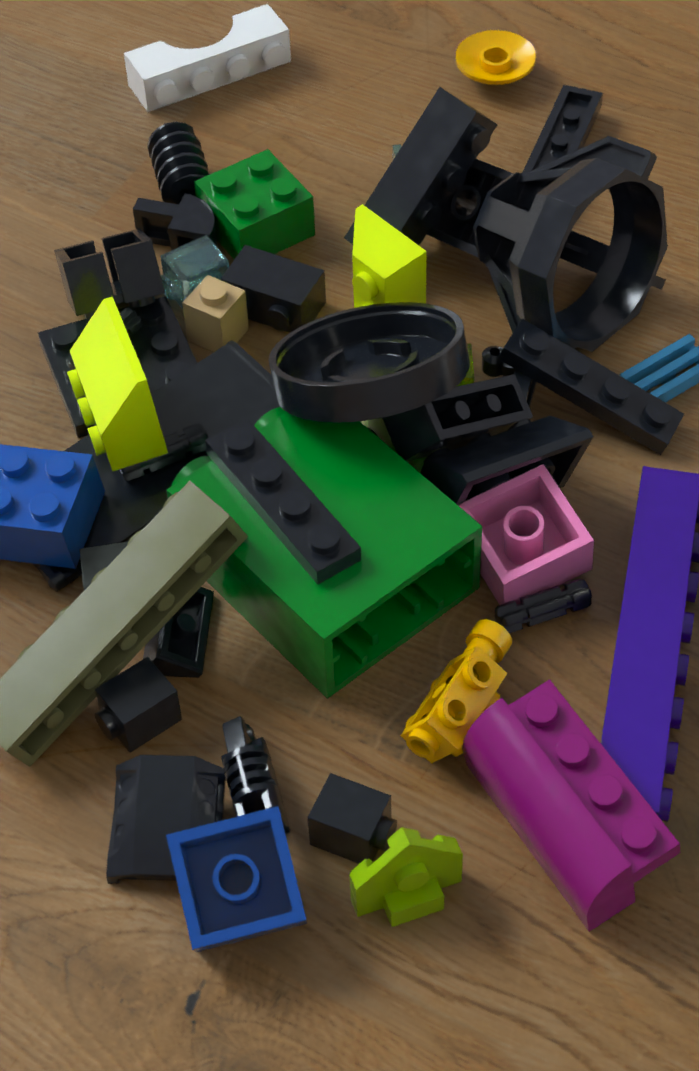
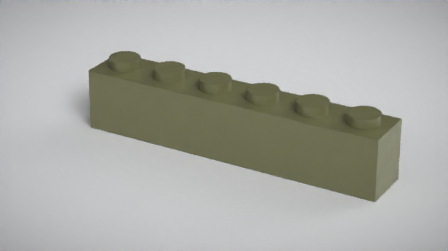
M189 481L179 492L174 493L168 498L163 509L144 529L139 530L130 538L126 548L107 567L101 569L93 577L91 584L71 605L58 613L54 623L34 644L29 645L20 653L17 662L0 678V746L30 767L96 698L95 689L117 676L248 538V535L234 519L193 482Z

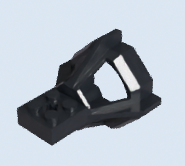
M607 136L527 173H511L475 159L466 173L464 183L453 193L442 210L440 220L427 233L430 237L478 257L487 266L512 333L523 318L574 349L579 347L593 352L639 314L651 286L662 290L666 279L656 276L668 248L664 188L648 180L656 162V154L611 136ZM607 189L610 191L614 207V226L609 246L572 231L573 226L584 210L596 197ZM559 258L597 274L591 285L579 299L569 307L555 313L553 287Z

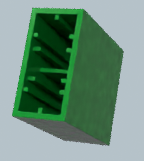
M277 407L264 414L254 426L361 547V561L317 585L209 456L196 458L184 466L175 477L172 486L167 489V497L169 498L174 493L179 492L191 481L226 511L248 535V538L212 574L207 582L328 699L480 588L482 526L360 421L342 423L311 421L291 415L281 407Z

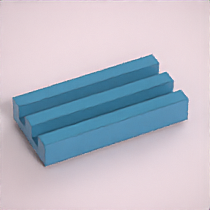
M688 334L622 372L620 376L645 391L660 383L664 384L650 392V394L666 403L699 383V346H695V338ZM694 363L697 364L693 368L676 377V374L678 372L684 370L685 368L689 367Z

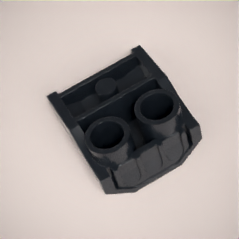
M139 755L116 765L114 814L107 857L106 878L108 884H119L120 879L176 881L166 835L224 820L225 769L196 756Z

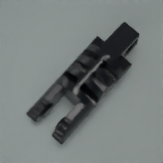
M241 716L224 723L222 727L227 753L222 755L221 759L226 773L235 816L238 817L279 806L285 834L291 832L265 739L263 737L256 739L254 730L249 724L245 723Z

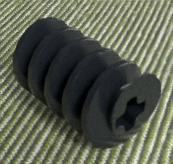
M183 122L163 124L151 134L147 147L163 202L179 205L185 193L196 196L194 181L210 175V172L208 171L204 152L201 149L200 140L196 137L193 127Z

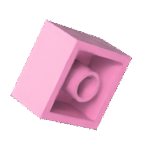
M544 464L458 505L482 526L480 574L499 605L513 600L516 604H520V598L559 586L592 570L594 540Z

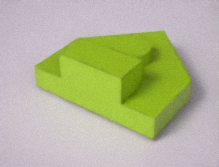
M401 827L388 838L387 842L390 848L375 862H372L371 859H364L349 873L351 903L357 917L384 908L391 927L444 910V894L441 888L462 882L463 853L456 838L437 834L432 840L421 838L418 830Z

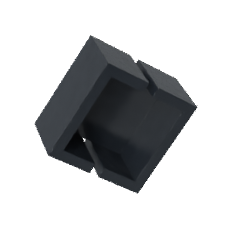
M140 228L101 238L112 282H110L103 252L96 253L93 240L54 250L67 301L76 316L85 315V319H91L103 299L112 296L115 304L125 302V304L128 303L129 308H138L154 303V296L165 293L152 240Z

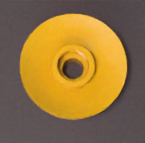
M488 30L475 33L464 39L456 50L458 69L466 77L484 84L501 85L516 82L526 77L532 71L536 62L535 49L527 39L518 34L502 30Z

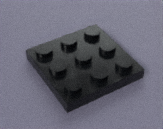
M166 296L155 299V302L152 304L132 308L142 319L143 323L142 327L135 334L130 335L129 338L147 379L150 393H153L197 364ZM125 307V308H122V309H118V311L120 312V311H122V310H124V309H126V308H129V307ZM83 319L38 332L40 346L77 438L89 435L87 428L93 427V425L88 427L85 425L67 374L71 369L67 366L66 360L71 355L70 349L90 319Z

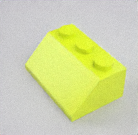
M363 204L355 209L352 251L354 308L395 302L426 304L427 251Z
M113 296L103 299L70 349L75 369L68 371L67 374L86 427L96 425L87 428L96 455L99 456L106 453L112 471H116L167 454L168 450L147 379Z

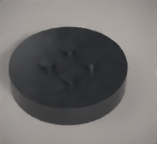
M395 302L361 306L336 312L295 329L274 346L269 355V367L277 402L283 410L306 420L342 423L379 419L426 405L447 394L461 383L469 371L470 360L464 324L457 314L432 304Z

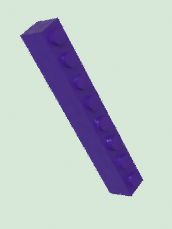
M643 466L601 745L662 821L668 822L673 789L663 787L664 774L674 775L679 744L668 741L670 728L680 729L684 698L674 697L675 685L685 686L689 655L679 653L681 642L690 644L694 622V613L685 612L686 602L695 603L699 581V572L690 571L691 562L699 563V533L695 532L696 523L699 524V474Z

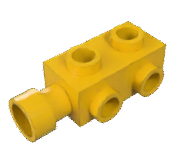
M488 619L477 621L466 638L467 647L464 652L450 660L441 675L432 682L430 692L416 713L408 718L405 729L400 735L413 753L426 758L430 763H434L450 754L454 757L462 754L463 741L471 725L488 707L500 699L497 689L508 673L497 663L502 661L511 647L512 637L502 625Z

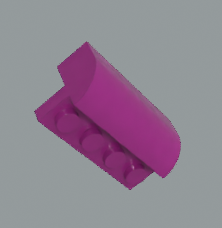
M550 679L510 705L503 698L499 699L475 720L466 733L462 749L467 767L589 932L636 901L635 882L681 853L678 840Z

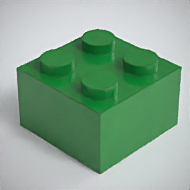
M269 149L194 181L196 197L206 202L213 211L217 241L234 260L245 245L276 254L315 236L314 199L312 194Z

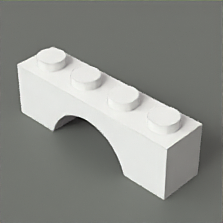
M266 4L232 16L233 25L231 31L224 39L213 45L197 49H183L158 41L124 53L128 86L146 111L150 112L291 62L289 29L273 9Z

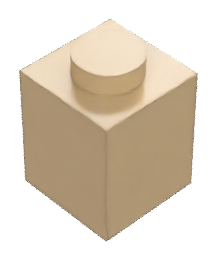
M207 275L182 302L187 341L209 351L215 352L231 340L237 343L249 329L245 290Z

